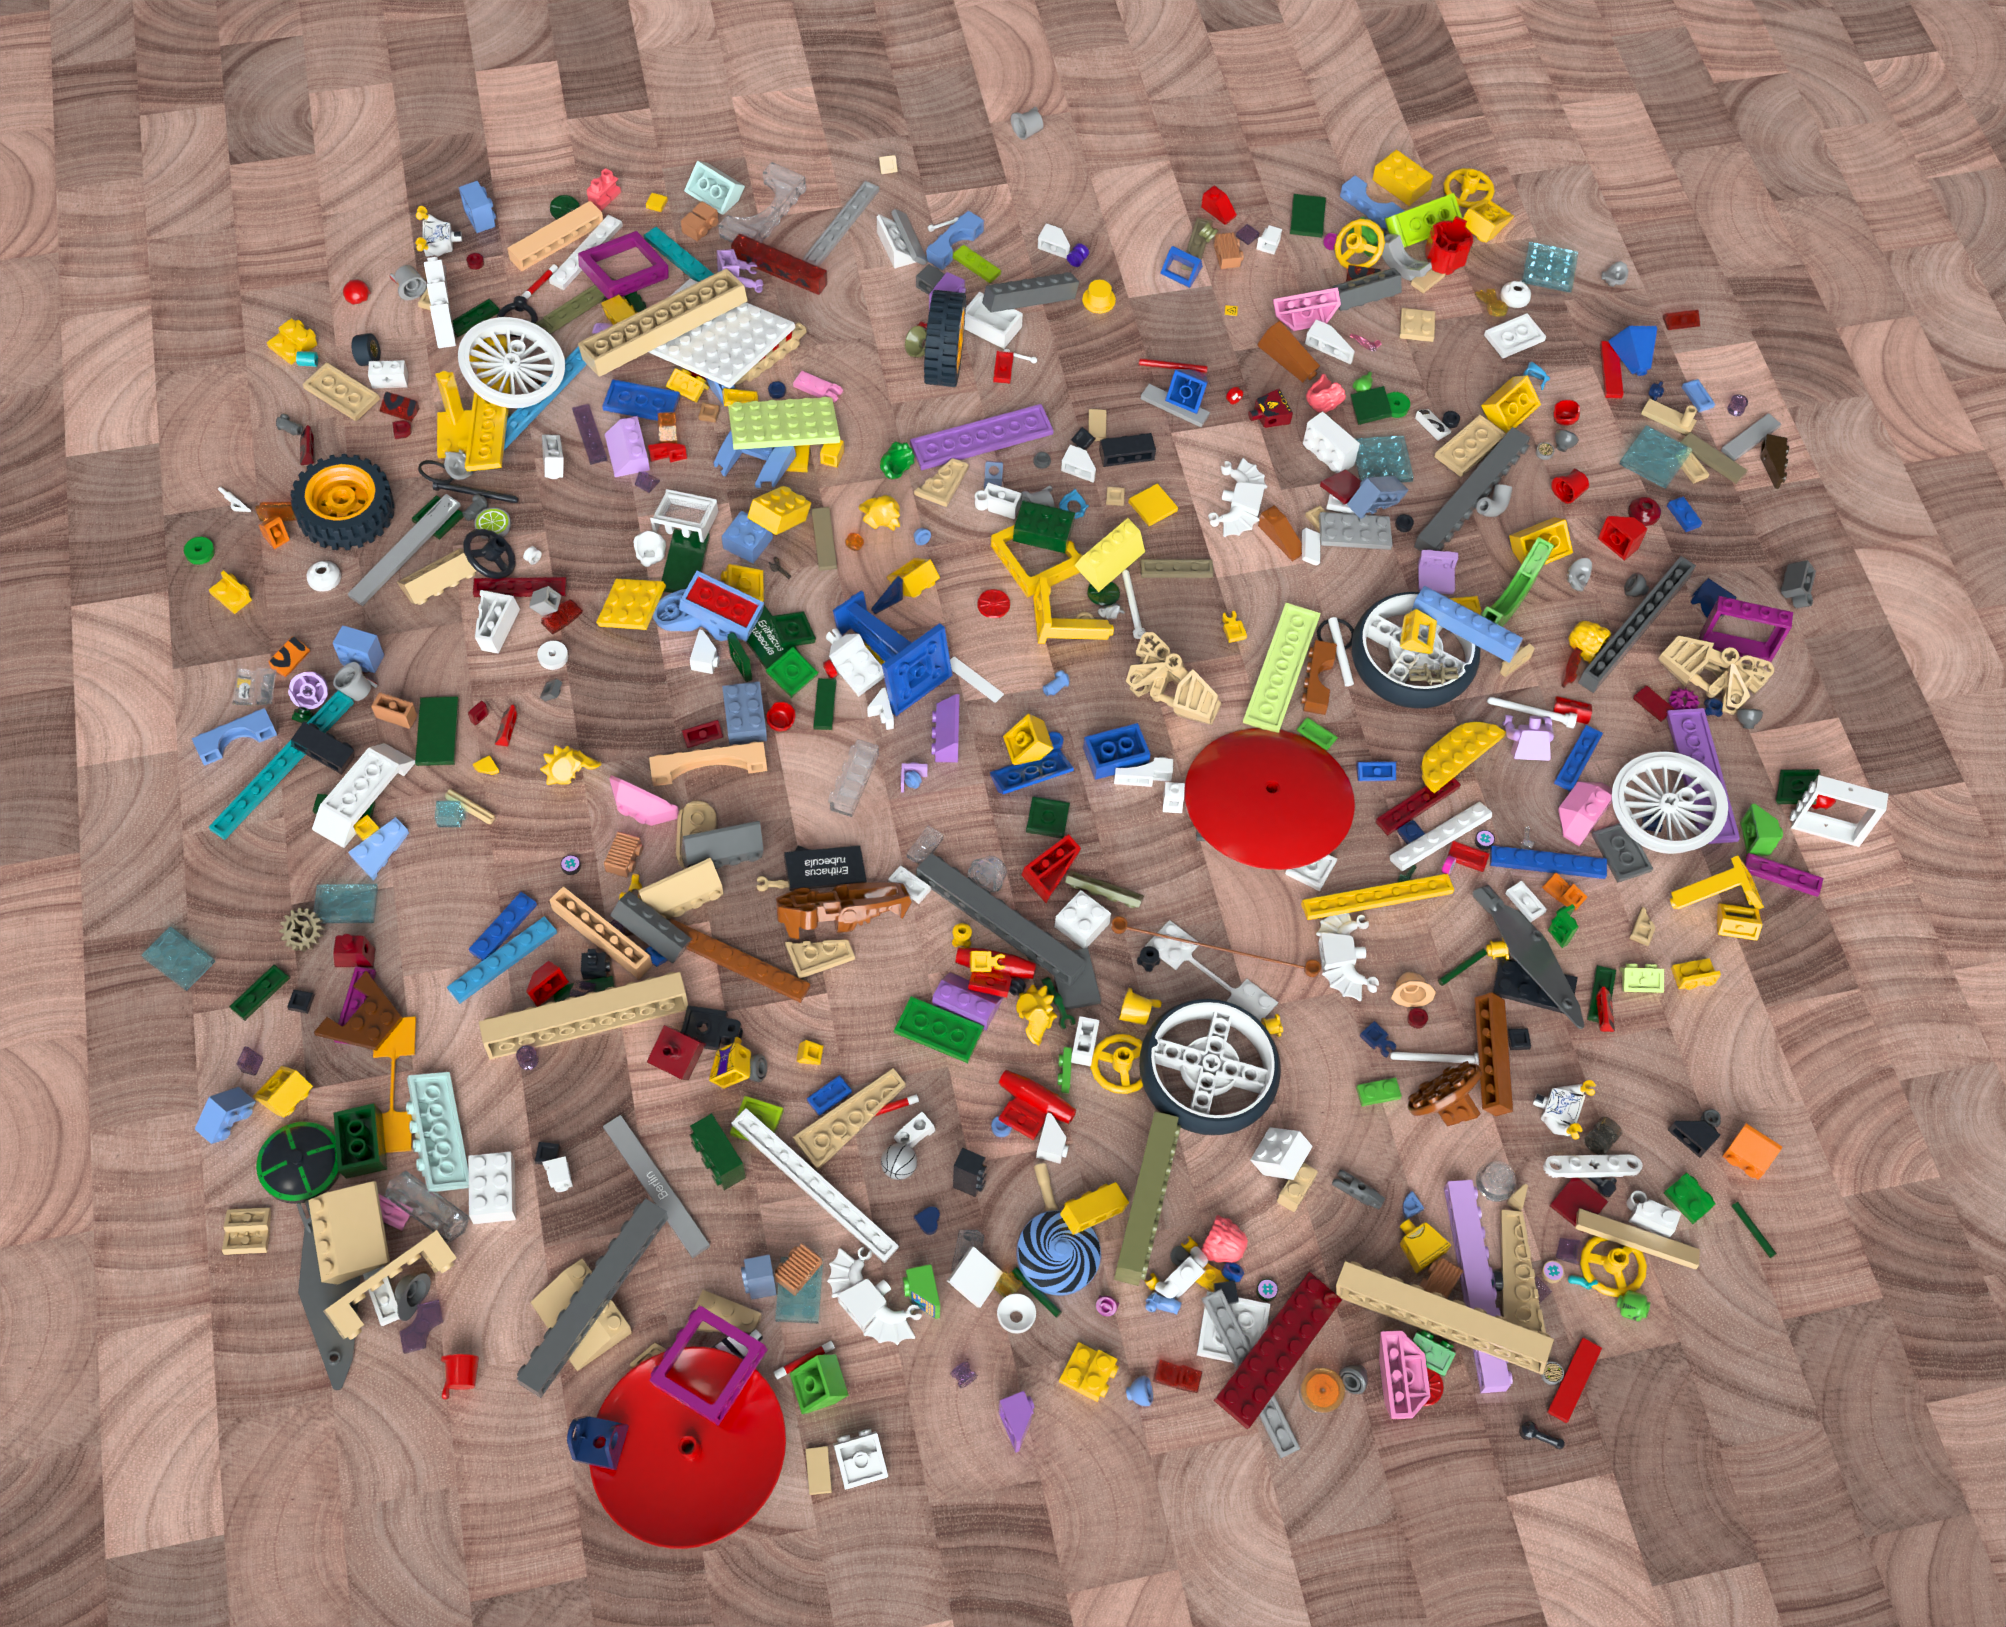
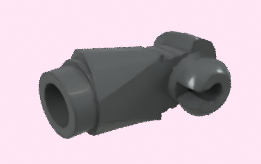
M283 413L280 417H277L276 426L278 430H285L293 436L302 434L303 426L290 421V417L287 414Z
M474 495L472 498L473 503L462 512L467 521L475 519L484 508L487 509L488 503L484 496Z

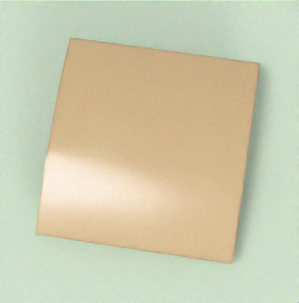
M271 1209L227 1210L224 1222L223 1254L267 1253Z

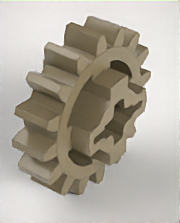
M298 908V913L291 910V916H284L286 922L280 923L284 926V929L279 930V932L284 934L281 940L287 941L285 944L287 947H292V950L298 951L300 949V951L305 952L306 947L313 949V943H320L317 939L324 936L320 933V930H324L325 927L320 926L323 920L317 918L318 913H312V910L307 908L305 911L303 908ZM302 917H308L310 920L305 921ZM299 938L302 942L298 943L294 939Z

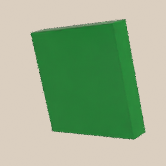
M794 647L766 669V673L791 698L819 673Z

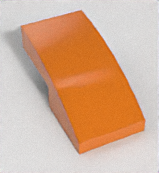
M1554 873L1542 886L1547 893L1568 907L1573 904L1575 906L1574 911L1587 898L1574 883L1570 886L1557 873Z

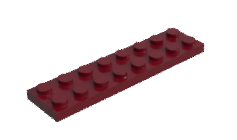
M1309 1271L1213 1401L1243 1427L1249 1429L1342 1299Z

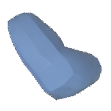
M686 589L678 590L662 598L653 614L656 624L664 630L685 632L703 627L716 640H728L727 636L729 633L679 610L680 600Z

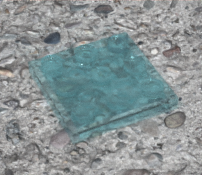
M1529 242L1522 282L1571 293L1578 251Z
M1646 425L1621 459L1620 465L1666 489L1693 449Z
M1404 436L1355 439L1360 443L1356 457V466L1361 481L1370 477L1395 476L1400 482H1413L1414 476Z

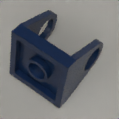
M590 1416L574 1418L567 1434V1444L572 1460L616 1470L629 1426ZM604 1437L606 1439L605 1446L596 1448V1440Z

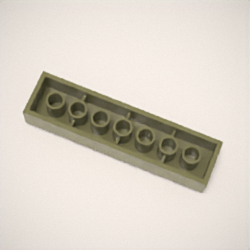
M1154 1111L1114 1280L1139 1286L1140 1279L1145 1280L1149 1265L1147 1260L1150 1259L1180 1133L1181 1125H1177L1179 1117Z

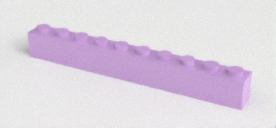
M1472 1180L1448 1181L1444 1187L1457 1265L1459 1269L1463 1270L1460 1281L1464 1303L1472 1309L1475 1307L1481 1308L1488 1315L1494 1317L1496 1315L1501 1316L1500 1310L1496 1308L1495 1304L1497 1293L1495 1287H1492L1491 1282L1493 1271L1488 1266L1487 1261L1489 1259V1250L1484 1245L1483 1240L1485 1239V1229L1480 1223L1482 1214L1481 1208L1477 1206L1476 1202L1478 1198L1477 1188L1473 1186ZM1473 1349L1480 1392L1507 1391L1512 1384V1373L1507 1368L1508 1362Z

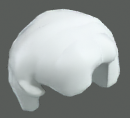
M645 531L635 537L633 543L636 557L643 566L650 567L664 558L666 541L660 534L654 531Z

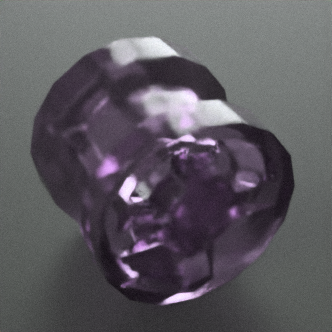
M1740 394L1734 395L1727 407L1728 412L1733 416L1743 415L1748 405V399Z
M522 1046L516 1052V1059L523 1070H532L538 1065L539 1059L536 1050L532 1046Z
M968 1361L961 1363L950 1373L952 1378H956L960 1389L968 1386L978 1377L976 1372H972Z

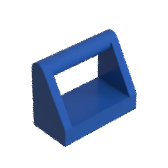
M1172 246L1160 274L1190 288L1203 267L1202 261ZM1173 259L1193 269L1189 280L1168 270Z

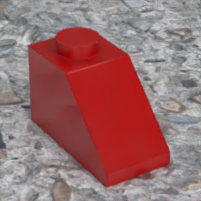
M1214 185L1203 193L1201 208L1221 223L1226 225L1237 216L1227 194Z
M548 960L532 974L526 993L535 1006L539 1007L569 981L561 969Z

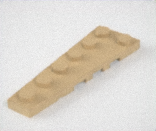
M894 1068L795 1135L793 1137L794 1142L818 1171L882 1107L888 1104L905 1087V1082Z
M1501 1210V1273L1504 1282L1503 1290L1501 1291L1502 1317L1515 1325L1517 1323L1524 1324L1531 1331L1546 1333L1542 1309H1540L1538 1300V1289H1536L1534 1279L1535 1273L1531 1264V1252L1528 1245L1523 1212Z

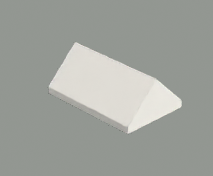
M879 214L877 216V234L893 267L898 268L916 263L912 260L896 223Z

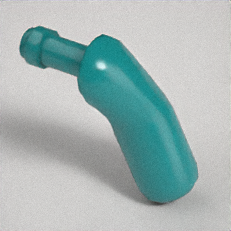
M1568 1276L1570 1284L1581 1285L1588 1290L1592 1289L1591 1286L1598 1284V1280L1588 1283L1581 1276Z

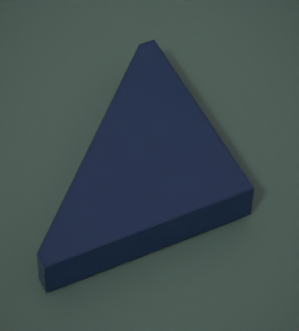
M900 576L896 577L871 608L874 614L903 600V580Z

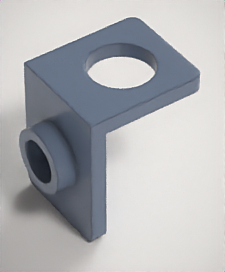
M986 461L984 489L988 483L1002 487L1003 462ZM991 466L998 467V474H991L989 468Z

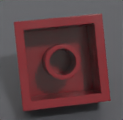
M664 1025L648 1057L647 1063L681 1080H689L706 1043L672 1026Z

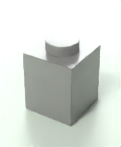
M547 586L533 592L529 607L541 616L556 612L561 595Z

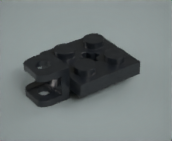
M687 1006L681 1031L706 1043L704 1049L718 1051L721 1043L729 1045L730 1038L738 1037L742 1039L743 1035L741 1022L736 1019L727 1018V1011ZM703 1024H706L708 1028L705 1032H701L698 1029Z

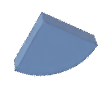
M1413 1191L1407 1195L1403 1202L1402 1211L1406 1220L1424 1210L1423 1205Z

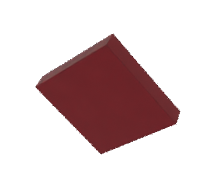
M1345 469L1322 480L1320 487L1343 504H1347L1360 488L1362 481Z
M1572 1178L1550 1204V1207L1573 1226H1576V1216L1579 1208L1598 1215L1609 1201L1580 1178Z

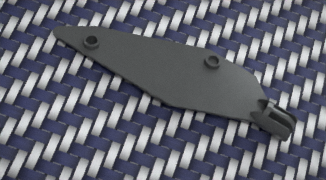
M1489 885L1475 889L1472 893L1473 897L1486 912L1492 915L1511 956L1576 1027L1583 1029L1585 1025L1580 1005L1543 934L1520 911L1504 905L1502 899Z
M306 1200L305 1205L310 1216L308 1219H306L301 1203L296 1204L305 1227L298 1294L332 1388L334 1390H341L353 1361L355 1337L351 1340L348 1337L343 1339L323 1311L358 1287L361 1275L338 1285L321 1282L309 1201ZM350 1302V1306L357 1314L358 1303L353 1305L352 1302ZM333 1356L338 1357V1360L335 1362H332L330 1359Z

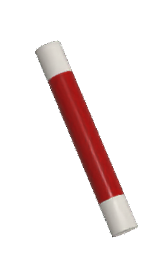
M553 264L521 296L528 299L558 270V267Z
M915 1094L888 1103L875 1116L919 1102L918 1096Z
M829 1341L773 1373L778 1380L815 1356L824 1355L835 1349L832 1341Z

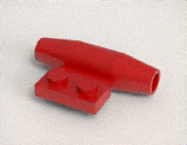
M958 947L955 963L970 968L971 951L991 952V957L998 954L1005 955V958L997 960L998 965L1005 966L1004 969L997 970L991 966V972H972L968 990L1007 998L1012 978H1034L1036 963L1013 954L984 948Z
M1005 1070L999 1079L998 1084L1015 1097L1014 1100L1009 1101L999 1116V1121L1033 1141L1044 1126L1047 1113H1051L1056 1120L1070 1124L1077 1112L1073 1106L1058 1094L1028 1077Z

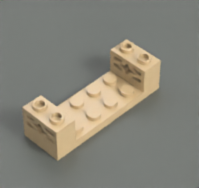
M437 1230L323 1311L343 1339L347 1337L350 1340L362 1332L360 1328L364 1325L349 1303L352 1302L355 1305L366 1297L364 1292L368 1289L373 1292L384 1284L382 1279L387 1276L390 1279L403 1270L401 1268L403 1264L407 1262L408 1265H411L421 1257L419 1253L422 1254L434 1273L438 1271L443 1273L454 1266L452 1261L456 1259V1256Z

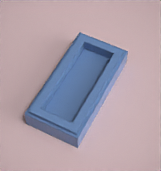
M1699 379L1683 383L1682 389L1698 412L1714 408V401Z

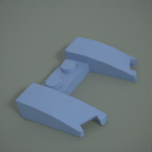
M730 431L713 464L714 467L720 465L723 468L721 474L726 477L742 453L765 460L766 463L759 474L755 487L761 488L763 482L772 481V487H775L795 459L796 452L794 446L734 450Z

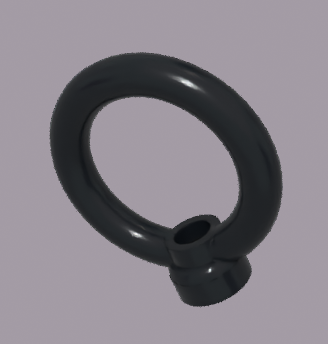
M523 296L514 297L513 303L505 305L497 314V318L504 317L506 313L514 309L518 312L525 310L531 316V323L538 321L536 311L527 304L528 300ZM510 334V337H521L518 335Z

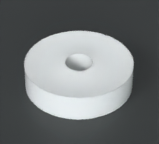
M548 641L538 649L539 663L546 669H559L568 660L567 648L561 642Z

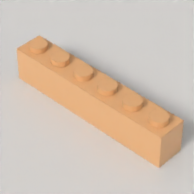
M591 201L581 205L508 247L510 260L522 272L595 230L603 221L602 212Z
M564 886L550 899L552 910L602 951L606 952L607 955L638 980L652 967L649 954Z

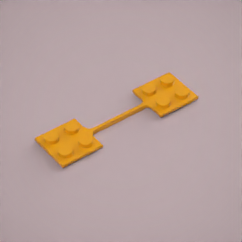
M403 1017V1020L377 1051L373 1050V1058L390 1057L392 1059L390 1109L388 1112L382 1113L386 1153L412 1151V1133L409 1128L412 1116L407 1114V1112H396L394 1110L396 1059L399 1056L415 1055L416 1017Z

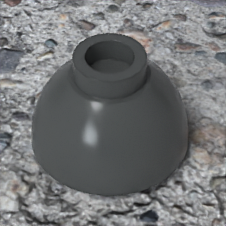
M1564 429L1556 430L1555 442L1557 444L1556 449L1566 452L1567 449L1574 447L1578 443L1579 439L1574 433Z
M1639 572L1632 574L1624 587L1625 594L1631 597L1644 596L1649 590L1644 576Z
M1738 709L1736 715L1739 722L1743 724V728L1754 729V726L1762 719L1763 712L1757 709Z
M755 1054L750 1059L749 1079L754 1082H762L767 1074V1061L764 1055Z
M1361 1365L1346 1366L1339 1372V1381L1348 1392L1361 1394L1365 1391L1368 1384L1367 1371Z

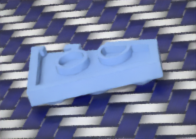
M395 817L348 853L374 881L381 867L387 864V859L398 849L409 834L408 829Z

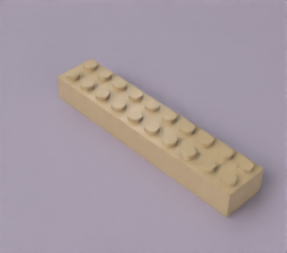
M726 268L579 342L578 346L582 359L599 377L607 374L623 364L747 302L744 284Z
M670 972L665 974V976L649 977L645 981L629 982L625 986L609 987L605 991L597 993L589 992L584 996L569 997L560 1002H548L540 1007H528L520 1012H508L503 1016L488 1017L483 1021H479L483 1045L491 1060L687 1010L688 1002L681 973Z
M1345 1261L1336 1284L1337 1295L1341 1299L1536 1373L1544 1374L1554 1339L1550 1338L1549 1334L1542 1331H1531L1524 1324H1512L1502 1316L1496 1315L1494 1317L1488 1315L1481 1308H1469L1462 1301L1445 1299V1296L1438 1292L1429 1293L1424 1291V1288L1419 1285L1412 1284L1410 1286L1405 1284L1400 1278H1389L1376 1269H1371L1370 1271L1363 1268L1357 1262L1351 1261L1349 1263Z

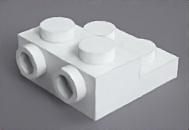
M871 1429L859 1431V1436L850 1438V1435L838 1437V1442L833 1443L845 1490L888 1477L876 1431L872 1432Z

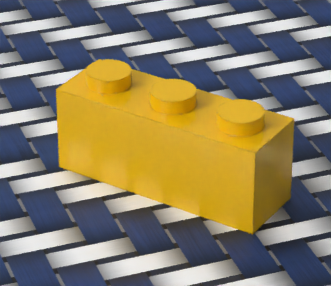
M620 295L601 303L606 318L613 325L638 313H635L632 305L630 306L628 301Z
M1116 1182L1110 1185L1104 1184L1097 1191H1088L1077 1200L1074 1198L1068 1200L1064 1204L1065 1207L1060 1215L1074 1235L1122 1213L1129 1204V1201Z

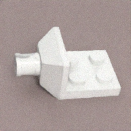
M832 629L834 636L830 631L826 635V639L832 644L829 657L836 671L859 697L884 678L882 666L865 647L859 634H846L842 636L838 629Z

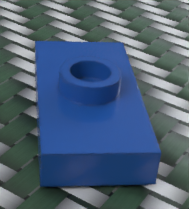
M839 1075L809 1096L807 1102L820 1116L850 1095L852 1090Z

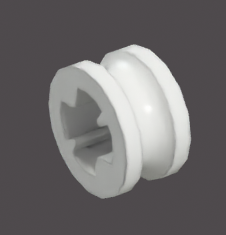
M531 546L525 551L523 558L531 565H534L540 560L542 553L534 546Z

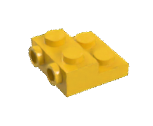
M292 318L278 328L280 333L266 342L271 350L291 365L296 362L297 351H310L317 346L315 333L310 328L306 330L300 320L295 321Z
M728 564L721 573V581L763 602V570Z
M1078 1342L1059 1382L1098 1402L1100 1396L1105 1397L1110 1387L1107 1384L1109 1378H1114L1119 1369V1366L1116 1365L1118 1359L1099 1349L1095 1351Z

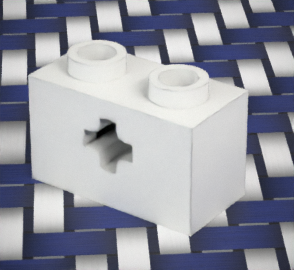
M404 360L369 361L368 377L372 389L406 388L408 386V371Z
M1079 1017L1071 1063L1091 1066L1099 1020Z

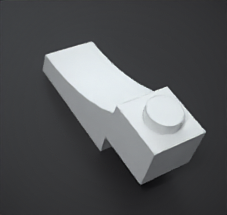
M1159 757L1154 758L1153 762L1142 766L1116 768L1114 784L1152 787L1153 780L1171 781L1173 759Z

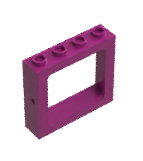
M637 231L578 253L579 267L607 299L617 295L623 297L669 278L668 264ZM637 247L653 266L613 281L596 262Z
M1719 596L1700 631L1699 640L1714 643L1713 649L1719 652H1723L1726 648L1730 647L1736 649L1740 657L1748 655L1772 662L1792 628L1793 612ZM1721 614L1775 626L1766 642L1713 631Z
M699 1305L697 1309L691 1312L688 1318L689 1322L685 1328L680 1329L677 1333L673 1346L665 1351L661 1364L653 1369L650 1381L655 1387L719 1426L768 1349L760 1341ZM702 1321L744 1345L749 1350L713 1405L708 1404L666 1377Z

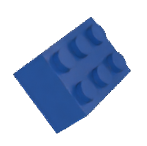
M1138 723L1084 737L1083 750L1095 780L1115 775L1116 768H1132L1149 763L1150 752Z

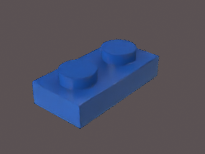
M1684 496L1668 502V509L1685 532L1701 527L1702 521Z

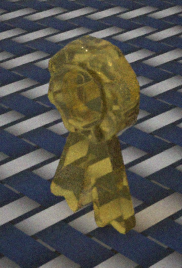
M1487 289L1486 293L1483 290L1475 292V296L1488 305L1487 311L1489 314L1496 317L1507 314L1508 306L1505 302L1497 300L1495 289Z

